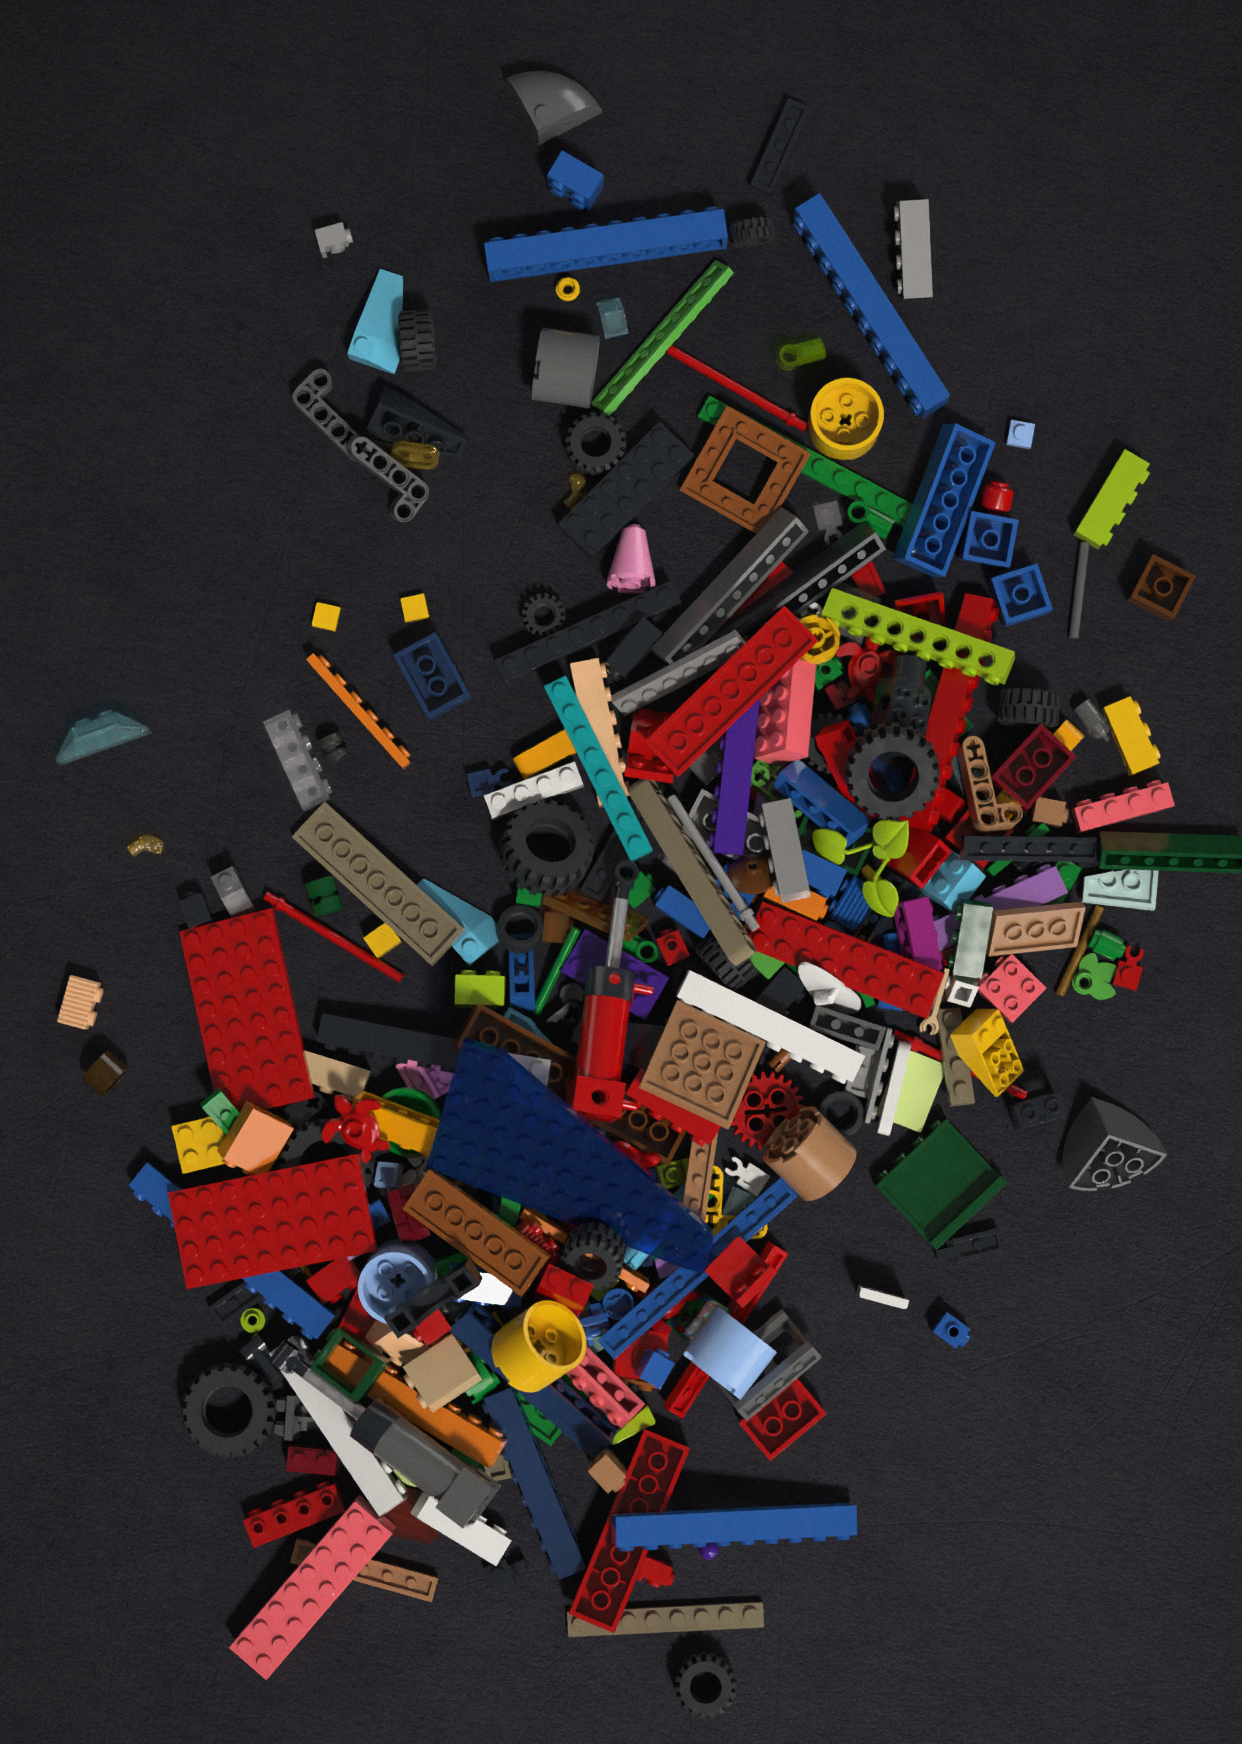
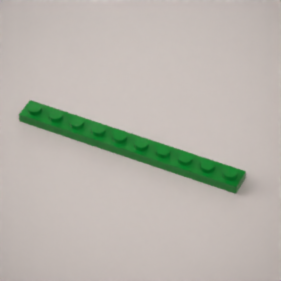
M709 396L698 415V419L715 427L728 405ZM756 421L811 453L801 474L853 502H864L871 509L895 521L896 525L904 528L913 504Z

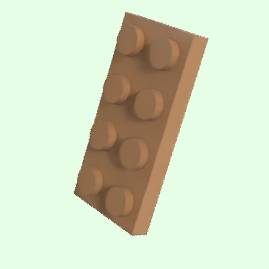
M1082 902L995 910L992 913L986 953L988 956L1077 947L1086 907Z

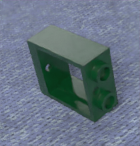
M346 1326L339 1327L338 1329L334 1328L326 1338L328 1341L324 1349L320 1348L313 1356L312 1360L314 1363L311 1369L356 1403L362 1402L391 1360ZM343 1338H346L375 1360L357 1387L326 1365Z

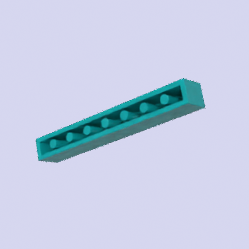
M564 676L544 686L629 860L636 861L652 853L653 850L567 677Z

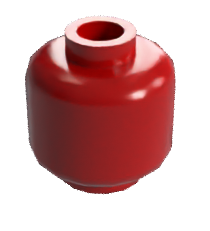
M990 480L989 484L983 486L980 506L987 510V514L1001 516V513L1010 511L1013 490L1009 487V483Z

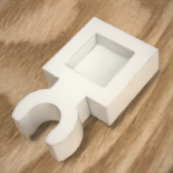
M733 1157L732 1160L738 1165L737 1169L731 1171L725 1168V1172L731 1176L738 1175L740 1178L737 1184L758 1196L770 1176L751 1163L744 1168L742 1162L738 1158Z

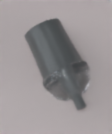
M1090 699L1074 710L1086 728L1088 735L1096 739L1103 737L1106 742L1110 740L1107 736L1110 729L1108 719L1104 718Z

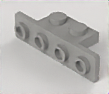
M886 1027L879 1051L858 1045L854 1047V1051L864 1055L865 1058L853 1083L848 1080L846 1081L844 1091L867 1098L864 1109V1123H870L871 1119L874 1120L877 1113V1105L874 1104L876 1096L881 1095L883 1082L880 1079L882 1072H886L889 1058H886L887 1050L892 1048L895 1035L891 1034L892 1028Z

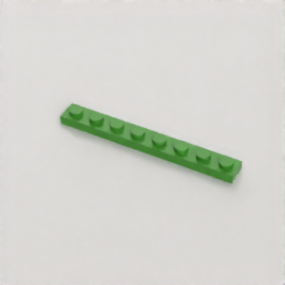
M715 260L592 401L591 405L609 417L626 396L633 391L639 381L648 374L652 366L665 354L672 343L680 337L681 333L696 318L706 304L712 300V297L719 289L727 283L734 272L728 266Z

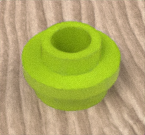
M250 1308L242 1314L241 1325L248 1332H258L265 1325V1316L261 1310ZM250 1316L257 1318L255 1325L249 1323L248 1319Z

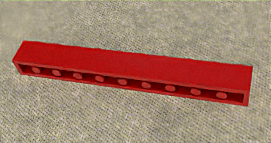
M965 593L954 631L990 643L992 639V623L997 621L999 608H997L994 599ZM961 650L956 656L964 659L969 656V652ZM986 658L979 662L981 666L984 665ZM955 667L952 669L943 668L929 715L926 740L932 743L938 758L940 769L938 789L934 791L935 796L931 802L927 801L926 808L923 811L919 812L916 810L914 816L908 819L906 815L900 817V821H908L909 827L932 832L933 825H936L939 820L940 812L938 808L940 802H943L946 796V788H944L946 780L952 776L953 765L951 763L953 756L956 757L958 755L960 746L958 739L960 734H963L965 731V715L967 711L971 710L973 703L971 695L973 689H976L979 683L978 675H975V677L967 676L961 672V669ZM914 766V770H913V773H912V776H911L910 783L913 781V779H914V777H915V773H916L915 766Z

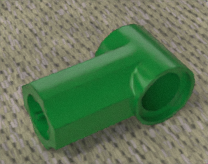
M861 501L853 502L846 514L847 520L851 525L857 526L864 521L884 540L895 522L891 518L871 509ZM859 508L863 510L864 517L855 519L851 511Z
M624 929L622 951L645 964L654 963L659 956L657 946L628 929ZM646 946H651L654 949V955L649 959L641 956V950Z

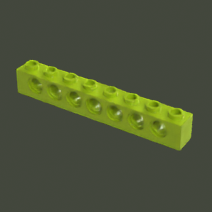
M834 588L831 589L821 614L822 618L826 619L827 617L831 619L838 628L841 627L848 630L847 632L853 636L861 637L863 635L869 637L876 644L884 645L886 643L892 645L899 652L906 653L909 651L925 661L930 659L938 661V664L944 668L952 669L955 667L961 669L963 674L970 677H975V675L985 678L986 682L993 685H998L999 683L1005 685L1015 660V651ZM846 611L855 612V616L850 619L844 618L843 614ZM869 619H876L878 621L873 627L865 624ZM894 626L899 627L901 629V631L895 635H892L888 632V630ZM919 634L924 638L921 642L915 643L911 641V637ZM938 642H942L947 645L946 648L941 651H938L933 647ZM961 650L969 652V656L964 659L958 658L956 654ZM984 658L992 660V664L987 667L981 666L979 662Z

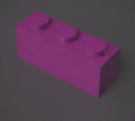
M919 897L898 902L894 919L901 955L938 970L942 969V954L938 948V934L934 926L933 907L929 897Z

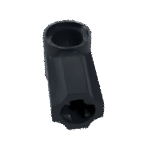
M258 1332L238 1347L245 1359L257 1368L268 1383H271L282 1374L281 1370L269 1361L271 1358L269 1354L271 1348Z

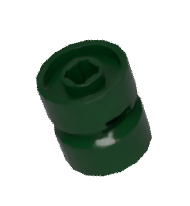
M334 876L317 879L304 885L307 897L313 900L310 906L314 918L344 908L340 895L335 893L338 888Z

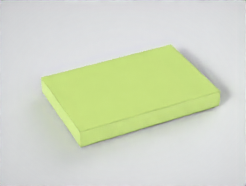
M910 1050L893 1120L894 1123L921 1133L944 1075L943 1063ZM888 1083L877 1108L876 1116L879 1117L881 1116Z

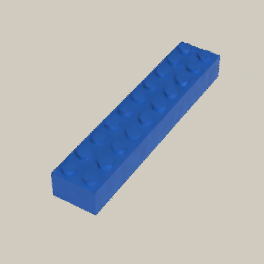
M817 194L795 208L793 228L799 236L803 235L807 243H805V246L812 256L816 255L820 263H818L820 270L825 276L829 275L833 281L831 286L838 296L842 295L846 301L844 306L851 316L854 314L857 318V327L862 335H868L871 340L870 347L876 356L880 354L884 360L882 365L889 376L893 374L897 380L895 385L902 396L906 395L911 402L908 405L912 413L924 419L946 405L950 397L949 392L821 194Z
M718 207L705 208L704 212L699 213L687 210L680 212V215L677 216L660 214L656 216V219L646 220V217H638L628 223L617 220L609 222L607 226L599 227L598 224H589L584 226V229L575 230L574 227H567L557 233L540 231L536 233V236L527 237V234L514 235L513 239L508 240L497 237L489 239V242L484 243L489 279L490 282L727 249L728 235L724 209L718 210Z

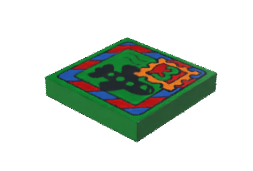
M697 1287L694 1291L699 1295V1298L693 1302L687 1301L681 1311L669 1318L666 1323L672 1328V1331L690 1343L718 1307L728 1314L731 1312L730 1309Z

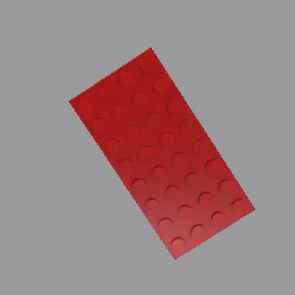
M270 908L179 931L214 1092L219 1088L239 1112L246 1101L264 1110L315 1098L274 909Z
M359 1154L168 1193L186 1289L378 1251Z

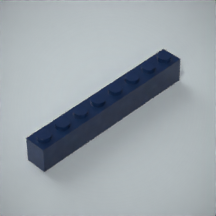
M472 1301L455 1316L450 1326L452 1328L450 1331L508 1383L509 1380L501 1369L495 1367L491 1351L494 1335L500 1330L502 1325L479 1304ZM558 1378L537 1392H523L516 1389L525 1397L528 1403L535 1406L547 1420L555 1424L565 1436L575 1442L592 1459L612 1443L617 1428L561 1378Z
M509 1385L497 1389L484 1397L485 1402H482L485 1414L491 1416L494 1424L491 1427L503 1432V1437L508 1439L501 1452L505 1461H510L513 1468L510 1470L514 1483H519L522 1490L520 1498L525 1507L528 1506L532 1515H529L532 1527L534 1529L538 1528L541 1536L539 1538L540 1546L543 1552H548L550 1560H548L549 1568L552 1574H557L559 1580L583 1571L587 1568L588 1562L516 1389Z

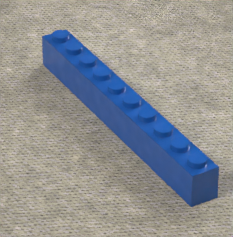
M146 1163L128 1186L133 1189L132 1194L142 1202L146 1199L152 1204L150 1209L160 1217L163 1214L171 1220L169 1225L175 1229L168 1193L183 1190V1188L152 1163ZM283 1270L242 1278L246 1281L243 1285L254 1294L258 1291L263 1295L262 1301L272 1309L275 1307L279 1308L283 1312L281 1316L293 1325L296 1322L301 1326L300 1332L310 1340L313 1337L320 1339L338 1317L337 1314L322 1304L321 1301Z
M852 1503L611 1514V1542L615 1547H619V1551H633L634 1546H643L644 1550H656L658 1545H667V1548L670 1549L682 1548V1544H691V1547H706V1543L715 1542L716 1546H730L732 1541H740V1545H753L754 1540H763L765 1544L778 1543V1539H787V1542L796 1543L802 1542V1538L810 1537L811 1541H826V1537L835 1536V1540H849L850 1535H857V1505Z

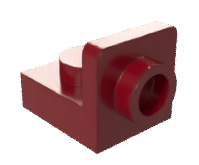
M845 681L836 685L832 684L823 691L834 713L855 702V698H846V691L849 687Z

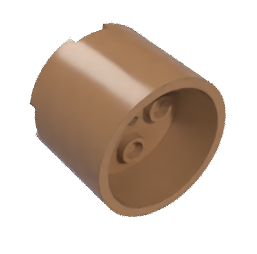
M809 1106L800 1109L798 1116L790 1121L785 1119L776 1127L764 1145L767 1151L766 1155L762 1157L805 1201L816 1200L833 1190L849 1173L856 1159L855 1147L815 1107Z

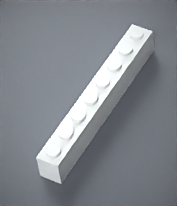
M687 970L675 995L680 998V1002L691 1007L694 1005L702 1009L701 1012L714 1018L717 1016L723 1019V1022L735 1028L739 1027L750 1035L768 1041L766 1046L779 1052L782 1048L790 1052L788 1057L800 1063L802 1059L811 1062L810 1068L823 1073L824 1070L833 1073L831 1078L845 1084L846 1080L853 1083L865 1058L864 1055L690 970Z
M292 1336L287 1341L303 1352V1361L312 1366L314 1361L309 1353L311 1348L303 1337L299 1338V1336ZM274 1349L272 1352L269 1353L270 1356L273 1355V1353L276 1351V1349ZM281 1371L379 1516L385 1515L408 1497L405 1494L407 1489L399 1479L396 1481L391 1473L393 1471L392 1467L350 1437V1433L357 1420L295 1372L287 1374Z

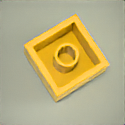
M211 1117L172 1126L183 1174L224 1164L222 1162L223 1158L217 1151L224 1141L226 1134Z

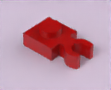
M1127 946L1124 950L1126 961H1118L1112 984L1136 991L1143 967L1136 966L1137 961L1142 959L1144 951L1139 949L1138 955L1132 957L1130 955L1131 946Z

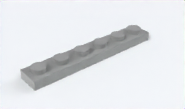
M734 630L612 695V703L624 716H627L725 664L746 642Z

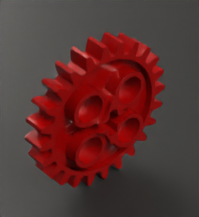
M760 1071L759 1078L754 1073L752 1074L751 1081L748 1083L731 1123V1126H737L733 1134L742 1133L739 1139L741 1142L749 1138L748 1146L752 1147L757 1142V1149L761 1150L763 1144L766 1143L769 1136L776 1129L773 1120L777 1115H782L784 1120L790 1121L800 1114V1109L805 1108L804 1105L798 1104V1101L802 1100L803 1096H795L799 1088L797 1086L790 1088L792 1080L788 1079L783 1083L784 1075L779 1074L775 1079L773 1071H770L768 1077H766L764 1071ZM778 1090L782 1093V1100L774 1104L771 1101V1095L774 1091ZM751 1093L758 1095V1102L754 1106L747 1104V1097ZM765 1104L769 1108L787 1107L786 1111H769L766 1117L762 1113L748 1115L744 1113L746 1110L764 1109ZM754 1117H758L761 1122L757 1130H751L749 1127V1122Z

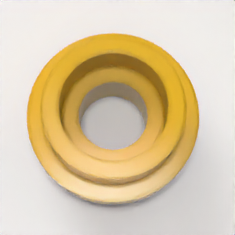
M564 277L558 281L556 293L560 299L572 301L579 295L580 286L574 278ZM565 286L572 287V292L565 293L563 289Z

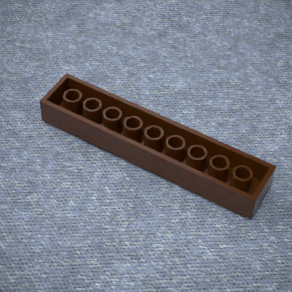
M482 1004L474 1005L452 1049L510 1080L506 1062L502 1057L503 1053L551 1060L545 1100L564 1110L567 1083L574 1078L577 1057ZM625 1085V1093L629 1088L627 1085ZM592 1095V1100L597 1103L596 1098ZM624 1095V1099L627 1100L629 1097ZM642 1105L636 1111L622 1109L621 1118L612 1123L578 1118L612 1138L624 1141L644 1153L656 1152L661 1157L659 1162L661 1165L670 1164L686 1133L683 1131L680 1134L669 1127L671 1123L664 1118L658 1121L648 1115L650 1110Z

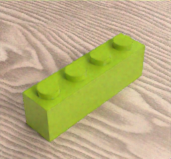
M1125 449L1073 535L1096 549H1099L1102 544L1107 546L1113 536V533L1110 532L1114 524H1120L1126 514L1122 511L1126 503L1131 505L1138 492L1134 491L1138 483L1143 485L1150 474L1147 471L1150 463Z

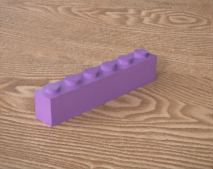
M1047 864L1037 869V875L1031 878L1027 874L1015 879V885L1006 888L1004 884L991 890L993 895L985 899L982 894L971 900L990 902L993 906V911L1040 906L1068 893L1056 866L1051 868ZM947 910L949 915L941 919L939 915L933 917L940 951L954 945L951 943V934L953 929H957L958 920H955V914L950 910Z

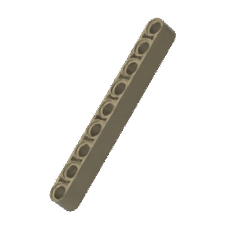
M637 780L627 788L630 797L724 953L733 965L738 966L757 952L754 943L657 783L653 780Z

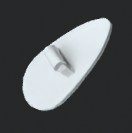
M807 962L799 964L798 972L800 979L814 998L815 1005H821L844 1014H853L860 1009V998L850 988L845 987L844 983L815 965Z

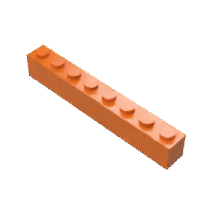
M344 1340V1342L341 1341L326 1365L357 1387L375 1360L366 1353L363 1354L356 1350L357 1347L350 1341ZM390 1365L387 1366L367 1395L373 1400L379 1397L382 1398L386 1403L399 1411L408 1421L485 1467L490 1468L494 1466L508 1440L503 1437V1432L494 1427L487 1428L481 1424L482 1420L472 1414H469V1416L460 1412L461 1408L452 1402H448V1404H445L433 1413L428 1406L423 1408L416 1398L420 1394L416 1387L411 1389L405 1379L398 1375L399 1371Z

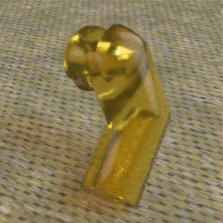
M573 474L570 477L569 482L572 485V493L563 501V504L570 511L586 496V481L579 474Z
M144 835L129 845L127 849L133 857L143 850L159 854L163 851V842L159 838Z

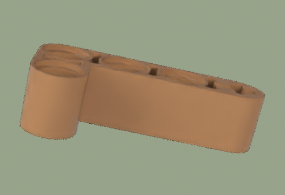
M976 736L967 737L959 746L958 759L972 825L979 833L1012 829L1021 820L1022 809L1015 803L996 804L983 741ZM971 769H977L980 772V777L973 776ZM976 792L983 793L985 801L979 800ZM1004 812H1010L1014 817V821L1007 820ZM981 815L987 816L990 819V824L983 823Z

